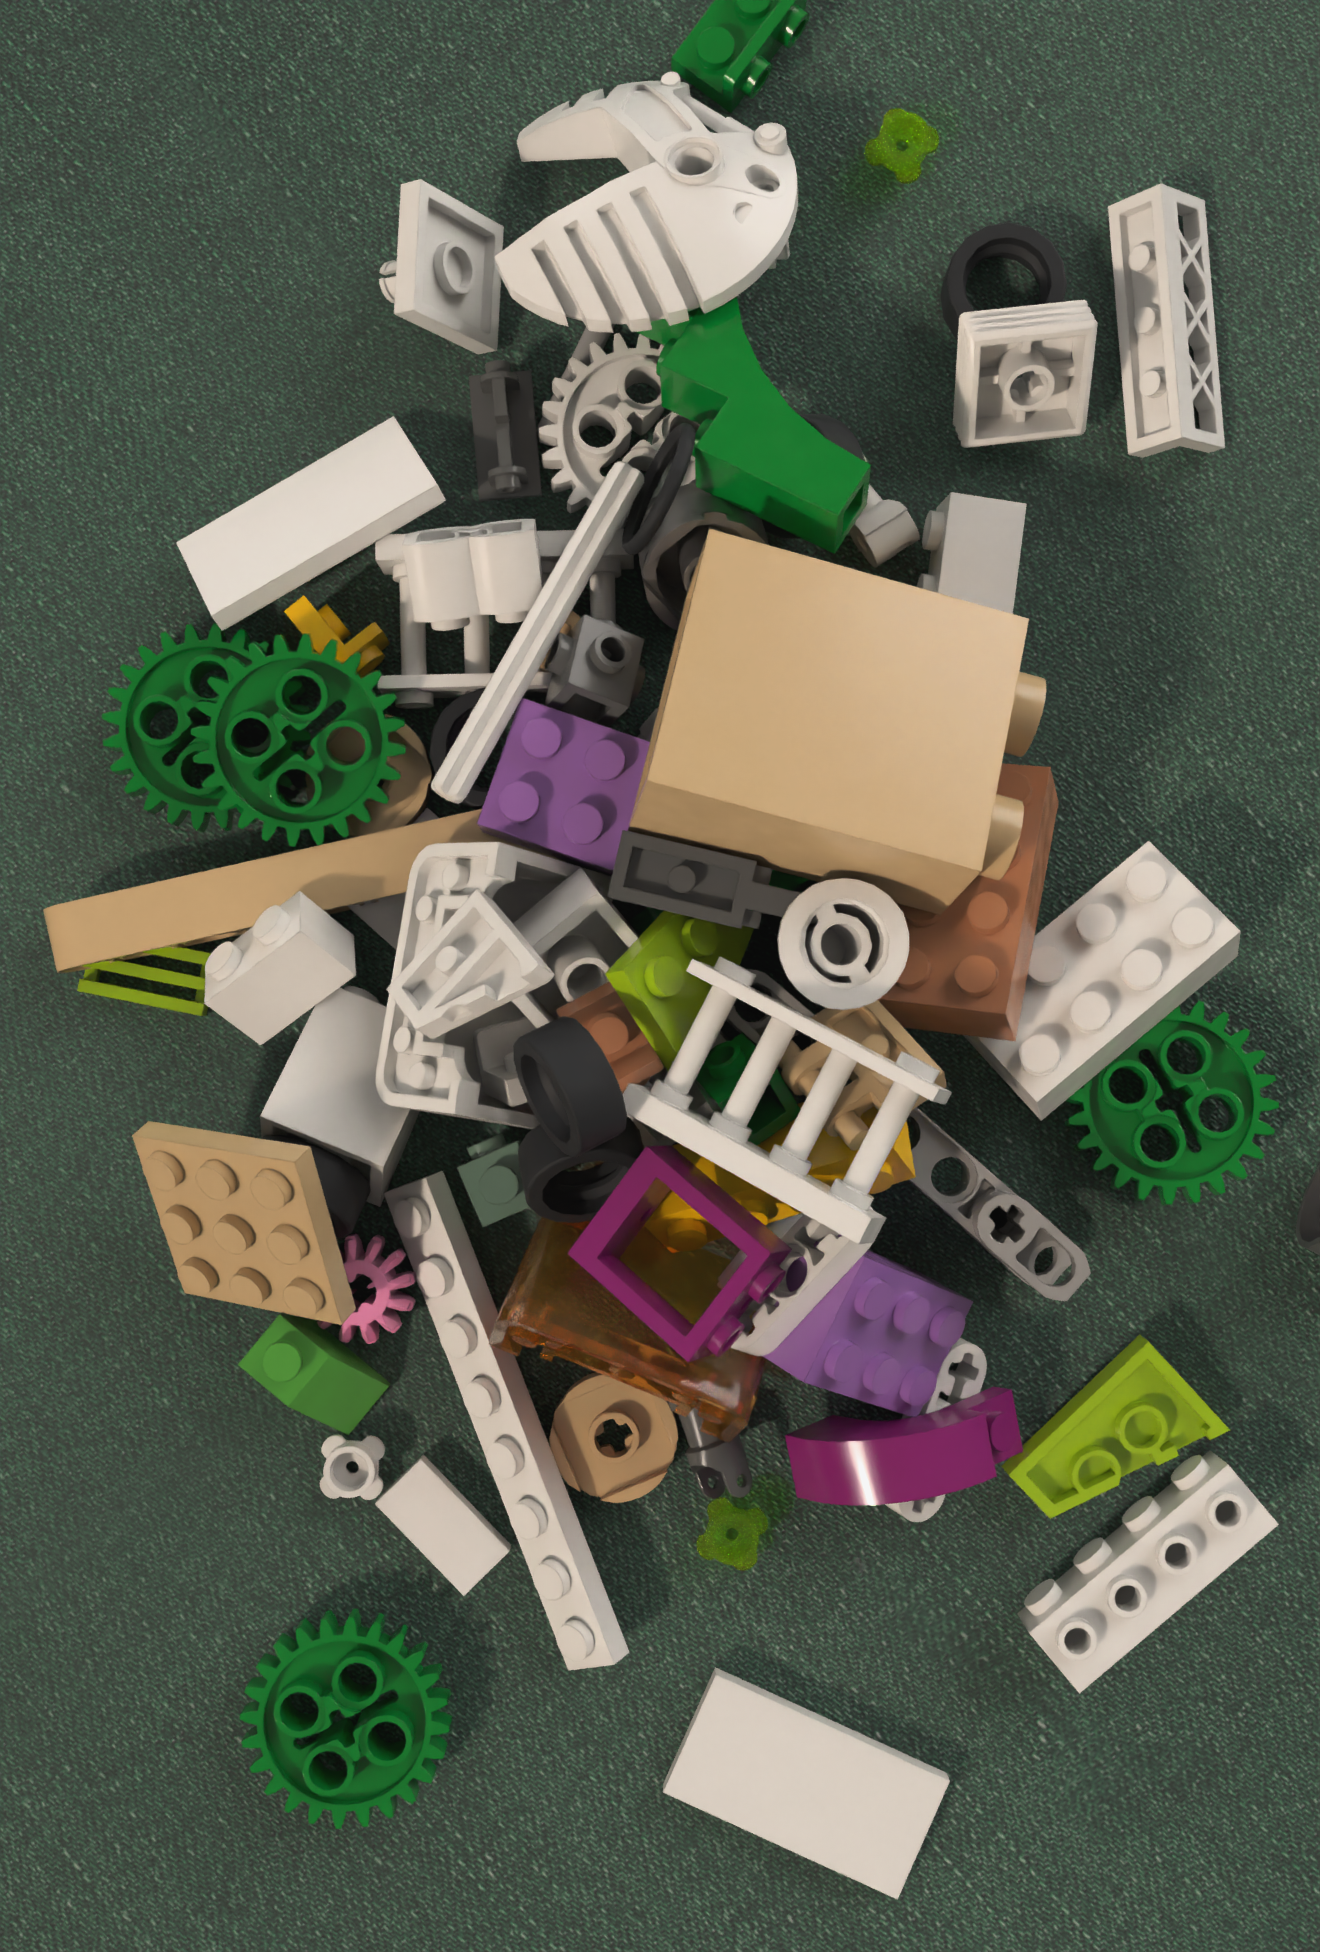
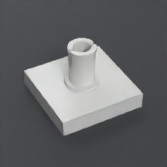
M421 179L401 184L397 261L385 262L379 272L383 275L396 273V276L379 279L382 293L386 299L394 303V314L476 354L497 351L501 276L497 270L494 256L503 250L504 227Z

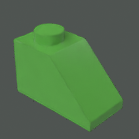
M280 1313L238 1364V1366L287 1407L347 1435L352 1432L391 1384L326 1329L319 1327L314 1319Z

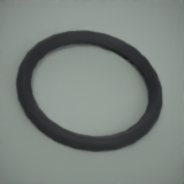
M680 423L669 433L644 476V484L633 501L622 536V547L630 555L641 552L654 537L680 488L695 444V429L689 423ZM675 454L664 484L649 514L641 525L653 493L667 465Z

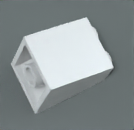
M346 986L344 989L338 988L315 1005L260 1115L262 1137L265 1135H283L297 1138L341 1157L367 1178L371 1192L366 1201L380 1207L385 1197L384 1193L389 1188L420 1111L390 1106L379 1097L375 1084L376 1067L387 1006L379 1004L377 998L366 990L355 986Z

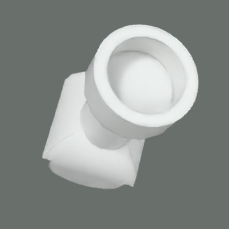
M869 484L867 505L849 533L858 550L876 568L907 546L920 540V535L907 508L898 501L882 500Z

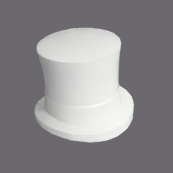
M847 878L826 880L814 884L793 900L780 921L777 942L779 959L786 976L795 989L809 1001L825 1008L848 1010L871 1004L892 988L905 968L909 955V930L904 913L888 894L873 884Z

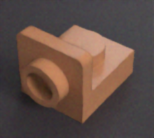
M610 982L556 1009L559 1017L574 1018L589 1031L611 1065L622 1094L629 1083L646 1085L651 1076L663 1069L657 1053Z

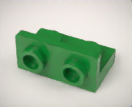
M714 0L671 57V70L678 73L691 85L732 113L745 95L752 99L761 90L772 70L770 61L780 47L783 45L787 49L791 48L803 33L810 14L805 11L807 0Z

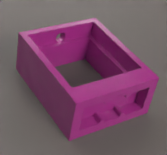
M672 1145L645 1147L567 1254L687 1362H691L712 1354L720 1357L736 1342L745 1328V1325L739 1321L740 1317L753 1300L758 1304L762 1303L778 1287L786 1274V1271L780 1265L792 1248ZM670 1190L675 1192L747 1255L695 1325L690 1323L619 1259Z

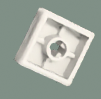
M1086 300L964 312L960 315L953 425L956 427L955 430L958 433L959 440H961L962 447L970 448L1072 437L1084 434L1087 423L1098 326ZM1023 373V376L1021 378L1016 379L1019 375Z

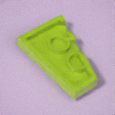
M663 911L605 973L607 979L667 1071H669L712 987L708 982L686 971L691 960L695 959L714 967L719 956L740 965L754 928L742 925L740 929Z
M1139 1334L1022 1446L1023 1452L1010 1457L1001 1467L1051 1519L1118 1486L1121 1477L1152 1462L1159 1466L1179 1456L1178 1449L1204 1436L1212 1440L1230 1431V1429L1152 1344Z

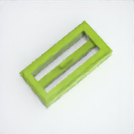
M166 947L143 951V953L202 964L200 977L115 960L112 963L105 961L82 965L91 969H86L84 978L79 979L77 989L79 992L198 1016H207L208 1006L204 1004L205 965L211 953L183 947L174 949ZM104 970L197 989L195 1001L98 982L100 972Z

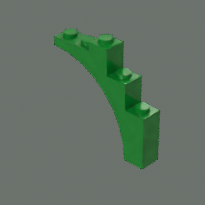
M737 296L704 314L700 307L688 311V321L669 326L666 319L651 321L652 330L636 332L664 345L656 366V373L660 376L662 407L700 424L695 434V444L692 456L695 457L696 487L835 554L867 505L871 465L826 439L784 400L762 371L743 330Z

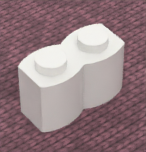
M513 519L474 526L422 530L406 534L402 543L415 622L422 623L431 622L433 630L447 631L463 628L470 624L469 617L477 615H495V619L499 623L522 622L525 620L544 586L535 519Z

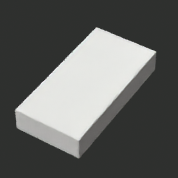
M424 1454L375 1503L463 1596L511 1549V1544Z

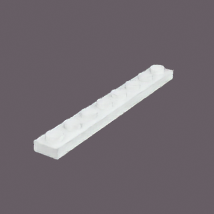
M443 1171L384 1193V1196L393 1216L395 1226L398 1229L412 1268L416 1273L417 1283L431 1314L441 1345L448 1358L567 1669L569 1671L615 1665L629 1653L628 1647Z

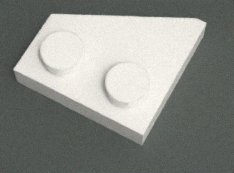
M476 889L386 990L413 1027L434 1039L547 984L555 974L497 904Z

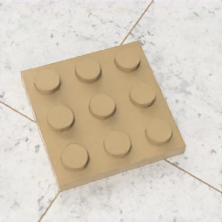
M148 1121L132 1135L184 1293L342 1325L356 1309L310 1146Z

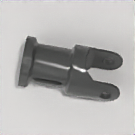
M719 1380L706 1381L685 1388L668 1397L667 1403L671 1411H677L689 1444L685 1454L703 1495L710 1499L719 1498L726 1487L732 1496L741 1498L746 1496L752 1488V1475L746 1461V1453L739 1433L730 1430L720 1402L719 1394L723 1389ZM740 1475L743 1478L741 1487L737 1484V1478ZM710 1477H712L715 1482L713 1488H710L708 1484Z

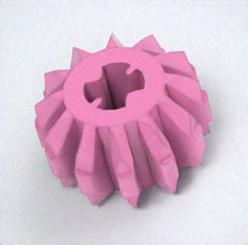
M351 1234L345 1238V1254L340 1250L348 1282L352 1283L364 1274L372 1280L367 1288L375 1287L377 1291L376 1294L369 1296L363 1303L354 1299L356 1309L342 1324L339 1331V1340L348 1343L353 1338L359 1325L365 1342L367 1344L375 1343L379 1339V1324L387 1331L395 1333L402 1326L400 1317L395 1310L411 1311L414 1308L416 1300L409 1294L398 1291V1289L414 1284L417 1281L416 1273L406 1271L396 1274L394 1267L404 1260L406 1253L400 1248L390 1254L387 1259L381 1256L385 1246V1238L383 1236H374L368 1244L366 1253H364L362 1241L358 1234ZM356 1288L351 1290L352 1295L357 1291ZM319 1320L317 1322L322 1329L333 1324Z

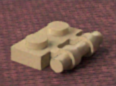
M878 1000L855 1009L838 1010L825 1008L811 1017L815 1021L895 1063L901 1051L931 1065L940 1071L934 1083L943 1088L947 1087L944 1071ZM791 1039L778 1065L783 1069L781 1072L782 1079L795 1095H805L807 1098L832 1048L817 1041L802 1051ZM859 1062L856 1063L849 1077L852 1082L843 1088L823 1127L830 1136H840L853 1151L860 1148L869 1130L868 1126L861 1120V1115L873 1106L879 1111L894 1082ZM919 1095L912 1110L928 1099Z

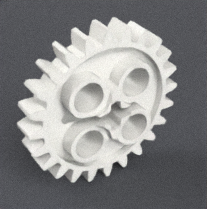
M620 333L614 334L613 351L607 355L595 342L589 344L590 365L586 366L580 360L571 357L568 360V371L574 381L570 382L556 377L552 381V392L562 402H543L542 416L555 424L539 428V442L554 446V448L542 454V465L545 469H561L552 478L551 488L554 493L568 489L573 490L567 501V511L570 514L578 511L585 505L590 506L606 478L601 475L600 470L613 463L628 450L632 430L640 436L645 434L664 412L665 408L662 407L660 376L656 373L658 358L664 345L661 344L659 349L650 348L649 338L639 334L636 348L629 349ZM646 383L655 388L659 397L651 403L641 404L630 399L626 390L633 384ZM670 412L657 423L652 445L644 439L639 441L631 448V451L622 461L627 462L633 468L647 471L662 443L677 425L684 422L689 423L697 432L700 424ZM598 425L608 429L614 436V439L607 446L596 448L586 444L580 435L589 426ZM675 454L667 465L658 483V487L653 493L646 513L654 504L664 484ZM691 456L680 486L689 484L692 480L696 479L695 457ZM631 506L618 529H624Z

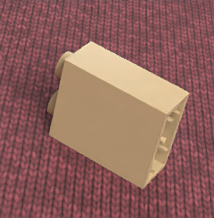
M709 528L687 591L628 831L757 861L756 865L817 882L840 878L858 879L875 885L888 894L895 903L941 915L978 875L1000 880L1007 872L1018 845L1024 816L1023 802L996 794L1004 753L1022 757L1027 752L1038 729L1045 704L1046 680L1019 671L1029 618Z

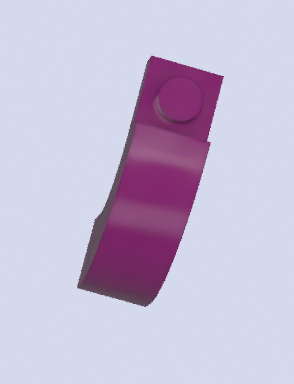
M994 1386L946 1408L920 1416L896 1420L869 1421L831 1415L785 1435L797 1497L834 1505L893 1504L956 1492L997 1477L995 1464L1023 1452L1012 1389Z

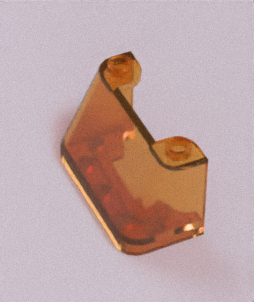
M540 1216L495 1321L488 1345L515 1356H519L522 1346L536 1348L537 1344L543 1345L540 1358L552 1362L555 1355L674 1403L676 1404L674 1412L685 1417L693 1408L697 1409L698 1416L703 1418L699 1431L730 1443L748 1425L758 1396L767 1359L763 1356H755L729 1348L720 1357L712 1354L687 1362L567 1254L591 1221L580 1223L554 1222ZM645 1226L642 1227L619 1258L693 1325L697 1323L722 1290L717 1286L719 1282L718 1277L731 1262L727 1258L702 1248L694 1251L671 1253ZM755 1310L749 1316L751 1321L754 1313L756 1312ZM754 1324L751 1330L748 1332L749 1334H751L755 1329Z

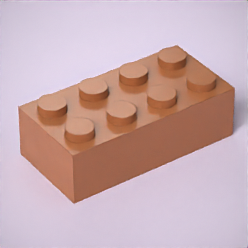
M1002 763L996 794L1021 800L1024 806V816L1014 857L1007 872L1000 880L978 875L941 915L896 903L904 913L909 930V955L898 981L878 1001L902 1027L1016 1041L1059 803L1051 767Z

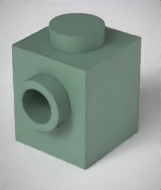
M500 1133L467 1148L471 1159L457 1167L482 1227L529 1207L525 1199L518 1161V1148L523 1142L522 1137L506 1143L503 1134Z

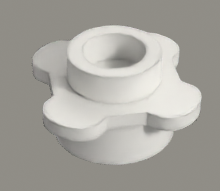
M340 1434L329 1436L321 1448V1452L326 1458L323 1469L324 1476L320 1480V1488L324 1495L332 1499L338 1497L354 1498L357 1496H361L365 1500L376 1498L384 1486L383 1480L379 1476V1460L385 1454L383 1442L378 1437L372 1435L367 1436L362 1441L346 1440ZM348 1462H356L358 1464V1471L355 1473L349 1472L347 1469Z

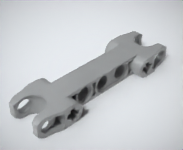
M747 969L756 974L751 986H756L766 995L810 1018L814 1016L812 1012L767 974ZM733 1005L726 1022L739 1034L743 1033L757 1046L772 1016L765 1013L760 1020L747 1022L738 1015ZM798 1030L793 1035V1037L797 1035L806 1036L810 1040L807 1044L808 1046L817 1042V1040ZM917 1107L914 1108L908 1117L914 1127L913 1138L910 1144L916 1177L908 1181L1024 1283L1034 1288L1046 1298L1068 1301L1091 1274L1084 1252L1030 1203L1016 1195ZM954 1157L961 1165L962 1178L954 1189L946 1192L937 1191L931 1180L932 1169L941 1159ZM998 1207L997 1212L1003 1215V1219L995 1227V1223L989 1218L992 1210ZM1052 1246V1263L1043 1272L1035 1273L1034 1264L1037 1255L1043 1249ZM1072 1264L1071 1272L1067 1279L1053 1285L1059 1276Z

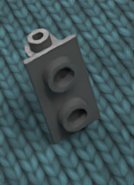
M505 360L490 361L485 364V374L469 376L479 501L542 496L531 370L511 372L510 362Z

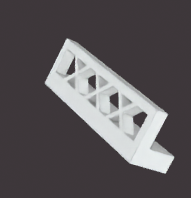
M1160 183L1108 206L1128 455L1141 458L1179 446L1207 453L1225 448L1205 200ZM1178 215L1183 217L1184 237L1179 229ZM1183 280L1189 290V299L1184 292ZM1188 342L1194 351V362L1189 355ZM1194 406L1199 413L1200 429L1195 428Z

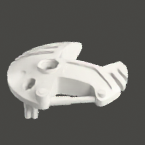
M676 72L664 74L661 81H642L617 85L607 98L604 97L603 89L582 95L573 107H570L569 101L543 114L525 127L518 135L517 145L521 162L618 158L629 171V173L609 181L590 194L546 217L494 256L497 270L512 299L542 318L568 326L566 317L583 321L589 331L614 333L612 324H627L631 332L652 330L651 321L666 319L669 326L688 321V311L698 307L706 314L724 305L756 282L767 269L776 268L777 260L788 259L790 256L788 238L792 231L798 208V182L795 161L787 145L786 129L778 123L771 122L763 124L756 131H753L732 117L725 118L691 97L689 84L681 82L680 75ZM704 124L709 128L713 129L714 131H716L717 133H712L708 131Z

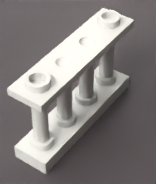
M617 529L590 577V617L595 619H606L616 623L615 578L621 576V570L634 569V555L628 554L622 547L624 529ZM575 530L537 531L544 585ZM388 534L375 542V559L384 575H393V581L399 583L401 675L381 676L378 681V689L382 694L395 692L397 696L395 706L398 708L425 709L434 706V698H458L463 694L486 688L494 674L490 673L489 615L469 617L470 624L464 627L465 674L427 675L426 622H415L402 548L406 534ZM538 669L524 696H547L552 672H543Z
M719 956L714 967L692 959L686 971L708 982L712 987L664 1081L656 1079L653 1087L632 1083L627 1085L623 1093L627 1114L857 1244L874 1243L886 1217L869 1208L874 1197L868 1193L919 1095L932 1102L946 1105L952 1092L934 1083L940 1071L901 1051L896 1063L751 987L756 974ZM738 998L772 1017L723 1112L715 1111L710 1120L689 1108L693 1097L688 1093ZM798 1030L827 1045L832 1050L782 1146L774 1144L769 1153L748 1141L752 1130L747 1125L795 1031ZM859 1062L894 1082L844 1179L835 1178L830 1187L807 1174L812 1166V1163L807 1158L856 1063Z

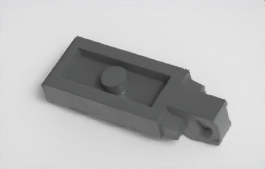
M623 830L607 897L740 929L742 925L759 929L762 912L783 917L787 907L801 893L769 886L773 869L756 865L757 861Z

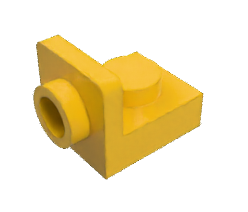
M304 595L284 611L302 635L304 633L311 634L313 648L317 653H322L331 639L338 641L336 659L343 663L357 651L360 652L362 656L356 672L361 677L369 674L383 661L385 655L382 650L390 644L382 629L376 622H373L344 645L342 641L351 635L346 626L327 604L317 611Z

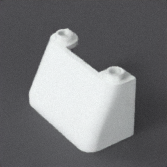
M502 842L435 843L426 846L417 855L409 874L391 983L476 889L491 898L513 924L580 867ZM582 867L607 897L612 876ZM389 994L376 1067L375 1084L379 1097L384 1103L394 1107L534 1129L540 1123L528 1102L511 1107L484 1093L473 1040V1032L478 1028L525 1015L510 1001L432 1039L413 1027Z

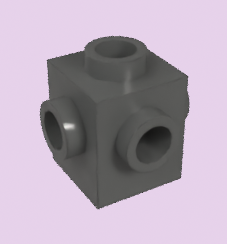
M584 614L567 635L563 633L557 635L547 654L545 670L552 672L545 706L605 727H610L629 708L630 704L635 701L642 688L645 668L639 665L644 639L624 631L613 621L595 619Z

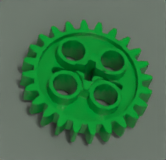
M213 623L208 639L202 640L197 629L192 624H187L185 643L178 644L164 631L160 633L163 652L156 655L150 649L141 645L138 647V651L145 665L140 670L125 664L121 665L120 670L131 683L128 689L109 687L107 691L122 705L120 711H110L102 714L104 721L119 728L118 734L103 740V746L113 751L123 752L124 756L116 760L110 768L112 772L118 775L134 774L124 789L128 795L137 797L148 791L150 792L143 808L147 812L155 815L169 804L167 822L179 827L189 812L191 813L193 828L199 832H205L211 815L215 816L221 829L231 831L233 813L239 811L241 814L243 808L235 804L223 811L217 809L220 800L227 793L222 785L214 788H194L190 774L192 767L196 763L193 762L192 757L202 750L209 748V741L191 735V729L199 726L202 718L207 716L195 707L197 701H217L219 696L208 699L201 697L199 684L202 677L212 670L220 669L227 672L228 681L230 682L234 677L225 662L230 656L239 659L246 666L252 664L248 648L250 636L245 630L239 629L231 642L227 643L225 631H222L217 623ZM263 641L259 644L268 656L272 655L273 648L269 643ZM300 681L288 682L285 688V697L289 705L298 711H312L309 706L293 705V701L301 697L306 692V689ZM162 710H175L178 716L176 730L165 739H154L150 731L153 717ZM252 718L241 720L236 729V739L240 747L251 753H262L267 750L271 742L270 731L263 744L257 747L247 748L241 745L239 738L241 727ZM291 724L286 726L285 729L290 735L289 740L282 748L255 769V777L257 779L266 778L295 752L296 746L310 744L314 738L311 733L305 730L298 731ZM186 747L173 765H165L164 760L166 756L171 752H177ZM286 772L281 774L279 786L286 790L295 791L297 787L286 775ZM255 818V819L251 822V824L256 823V822H257V818Z
M304 633L299 642L298 650L290 651L283 634H278L274 638V654L268 656L255 641L248 644L252 664L246 666L239 659L233 656L228 657L225 662L234 677L230 682L216 676L209 677L207 682L219 695L217 701H197L195 707L211 717L210 724L199 725L191 729V735L209 741V748L202 750L192 758L195 763L213 764L215 772L210 774L201 785L203 788H214L222 785L227 793L217 806L219 811L229 809L235 804L243 808L237 826L240 829L245 828L255 818L264 821L262 840L268 841L277 827L286 828L289 846L295 847L301 830L309 829L317 846L323 845L325 826L332 824L337 832L345 838L350 833L347 816L354 814L358 819L367 824L372 820L370 810L365 803L368 798L387 804L390 796L378 783L381 778L399 780L401 777V772L386 761L387 756H398L406 753V745L389 740V733L405 726L404 718L385 717L384 709L389 707L397 699L395 692L376 696L373 687L378 683L382 675L381 671L376 670L363 677L356 672L361 661L362 654L357 651L343 663L336 659L338 641L335 639L329 641L322 653L314 652L311 634ZM304 675L317 682L321 689V701L317 708L312 711L302 712L295 710L289 705L285 697V688L287 682L292 677ZM341 700L345 703V711L320 730L312 739L310 745L315 753L308 755L302 749L297 750L266 778L257 779L255 777V769L282 748L289 740L290 735L285 729L286 726L291 724L300 731L334 702ZM247 718L258 719L268 727L271 734V742L267 750L262 753H251L240 747L236 739V729L241 720ZM346 726L357 730L365 742L364 753L354 761H343L336 758L328 746V738L333 730ZM290 769H299L308 773L315 784L313 797L305 802H294L287 799L279 786L281 774Z
M1197 1001L1188 1011L1187 1015L1181 1014L1180 1005L1066 1100L1069 1103L1080 1105L1081 1111L1065 1121L1066 1126L1084 1127L1087 1133L1074 1146L1075 1150L1083 1151L1095 1148L1099 1154L1089 1170L1094 1173L1110 1165L1115 1170L1110 1188L1113 1190L1122 1187L1129 1179L1135 1181L1134 1196L1137 1201L1145 1200L1152 1187H1157L1159 1199L1164 1206L1172 1205L1177 1188H1181L1189 1204L1200 1202L1201 1196L1200 1183H1204L1215 1196L1221 1195L1226 1192L1221 1174L1226 1173L1237 1181L1244 1180L1248 1175L1239 1159L1244 1157L1257 1161L1265 1155L1252 1142L1253 1137H1268L1274 1135L1275 1132L1273 1127L1259 1120L1260 1113L1279 1108V1102L1260 1096L1261 1088L1276 1081L1275 1075H1256L1253 1068L1266 1056L1265 1051H1253L1245 1054L1241 1046L1247 1040L1250 1031L1246 1028L1232 1036L1225 1033L1224 1029L1229 1014L1225 1011L1210 1023L1203 1020L1205 1010L1204 1002ZM1171 1043H1185L1195 1051L1197 1067L1193 1074H1180L1169 1065L1167 1049ZM1141 1050H1146L1150 1054L1155 1072L1163 1089L1167 1093L1178 1090L1182 1095L1183 1102L1176 1106V1112L1188 1131L1196 1137L1200 1145V1150L1197 1153L1192 1152L1186 1144L1185 1134L1176 1114L1171 1109L1160 1112L1156 1107L1155 1101L1163 1095L1162 1089L1149 1069L1142 1064L1139 1058ZM1127 1071L1138 1079L1141 1093L1136 1103H1121L1113 1097L1109 1088V1080L1113 1072ZM1205 1098L1216 1099L1226 1107L1229 1115L1228 1124L1222 1132H1213L1205 1128L1201 1123L1198 1115L1199 1106ZM1148 1127L1160 1128L1170 1137L1172 1143L1171 1153L1163 1162L1153 1161L1142 1151L1140 1145L1141 1136Z
M357 1608L352 1609L345 1626H339L332 1610L326 1611L321 1619L320 1631L318 1632L306 1618L301 1620L295 1630L297 1642L290 1636L282 1633L273 1645L278 1657L264 1653L256 1666L263 1677H252L245 1688L244 1693L256 1701L245 1705L240 1713V1720L257 1726L247 1731L241 1744L244 1748H261V1752L255 1757L249 1769L251 1773L270 1769L273 1775L264 1791L267 1796L279 1791L283 1787L290 1792L284 1810L289 1813L294 1810L302 1801L310 1804L308 1812V1822L314 1825L323 1809L332 1811L335 1829H341L348 1811H355L361 1826L368 1827L373 1807L376 1805L390 1819L394 1817L398 1805L396 1794L413 1804L417 1799L420 1789L417 1780L431 1784L434 1779L437 1767L431 1759L444 1758L448 1742L438 1735L449 1732L453 1716L437 1710L448 1704L451 1691L448 1688L442 1687L432 1688V1685L440 1678L443 1667L441 1663L422 1667L421 1661L426 1653L428 1644L424 1641L410 1649L404 1646L403 1642L408 1631V1626L405 1624L399 1627L391 1636L383 1633L385 1615L382 1613L377 1615L370 1628L362 1627L361 1616ZM354 1663L365 1664L373 1670L377 1681L369 1685L358 1684L349 1677L346 1667ZM389 1690H395L398 1693V1698H389L376 1704L373 1703L378 1699L379 1695ZM297 1692L308 1694L317 1703L319 1711L311 1714L299 1712L291 1704L289 1695ZM340 1709L345 1718L330 1726L337 1711ZM361 1712L356 1726L353 1725L349 1718H346ZM382 1722H393L403 1730L405 1738L398 1742H387L377 1734L375 1725ZM317 1732L320 1733L315 1740L305 1745L296 1743V1738L311 1736ZM325 1751L335 1752L342 1756L347 1768L341 1771H331L322 1765L318 1754Z

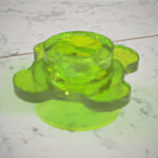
M893 108L885 113L877 138L867 142L865 158L873 166L883 165L893 171L900 183L910 184L920 177V165L926 155L937 150L939 135L933 127L927 126L926 122L919 115L901 108ZM903 141L907 144L908 148L900 151L897 149L896 144Z
M725 1497L713 1499L707 1506L709 1521L706 1531L699 1535L696 1541L698 1553L706 1560L715 1558L719 1562L734 1566L740 1571L752 1568L757 1562L756 1550L759 1535L768 1528V1520L765 1513L759 1508H752L747 1511L732 1506L730 1500ZM728 1529H736L738 1536L735 1539L727 1538L726 1532Z

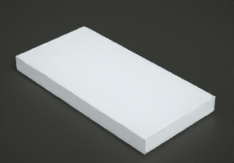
M393 416L181 539L176 544L212 618L223 631L446 500L436 481Z
M715 1667L665 1778L663 1793L898 1900L950 1780L947 1773Z

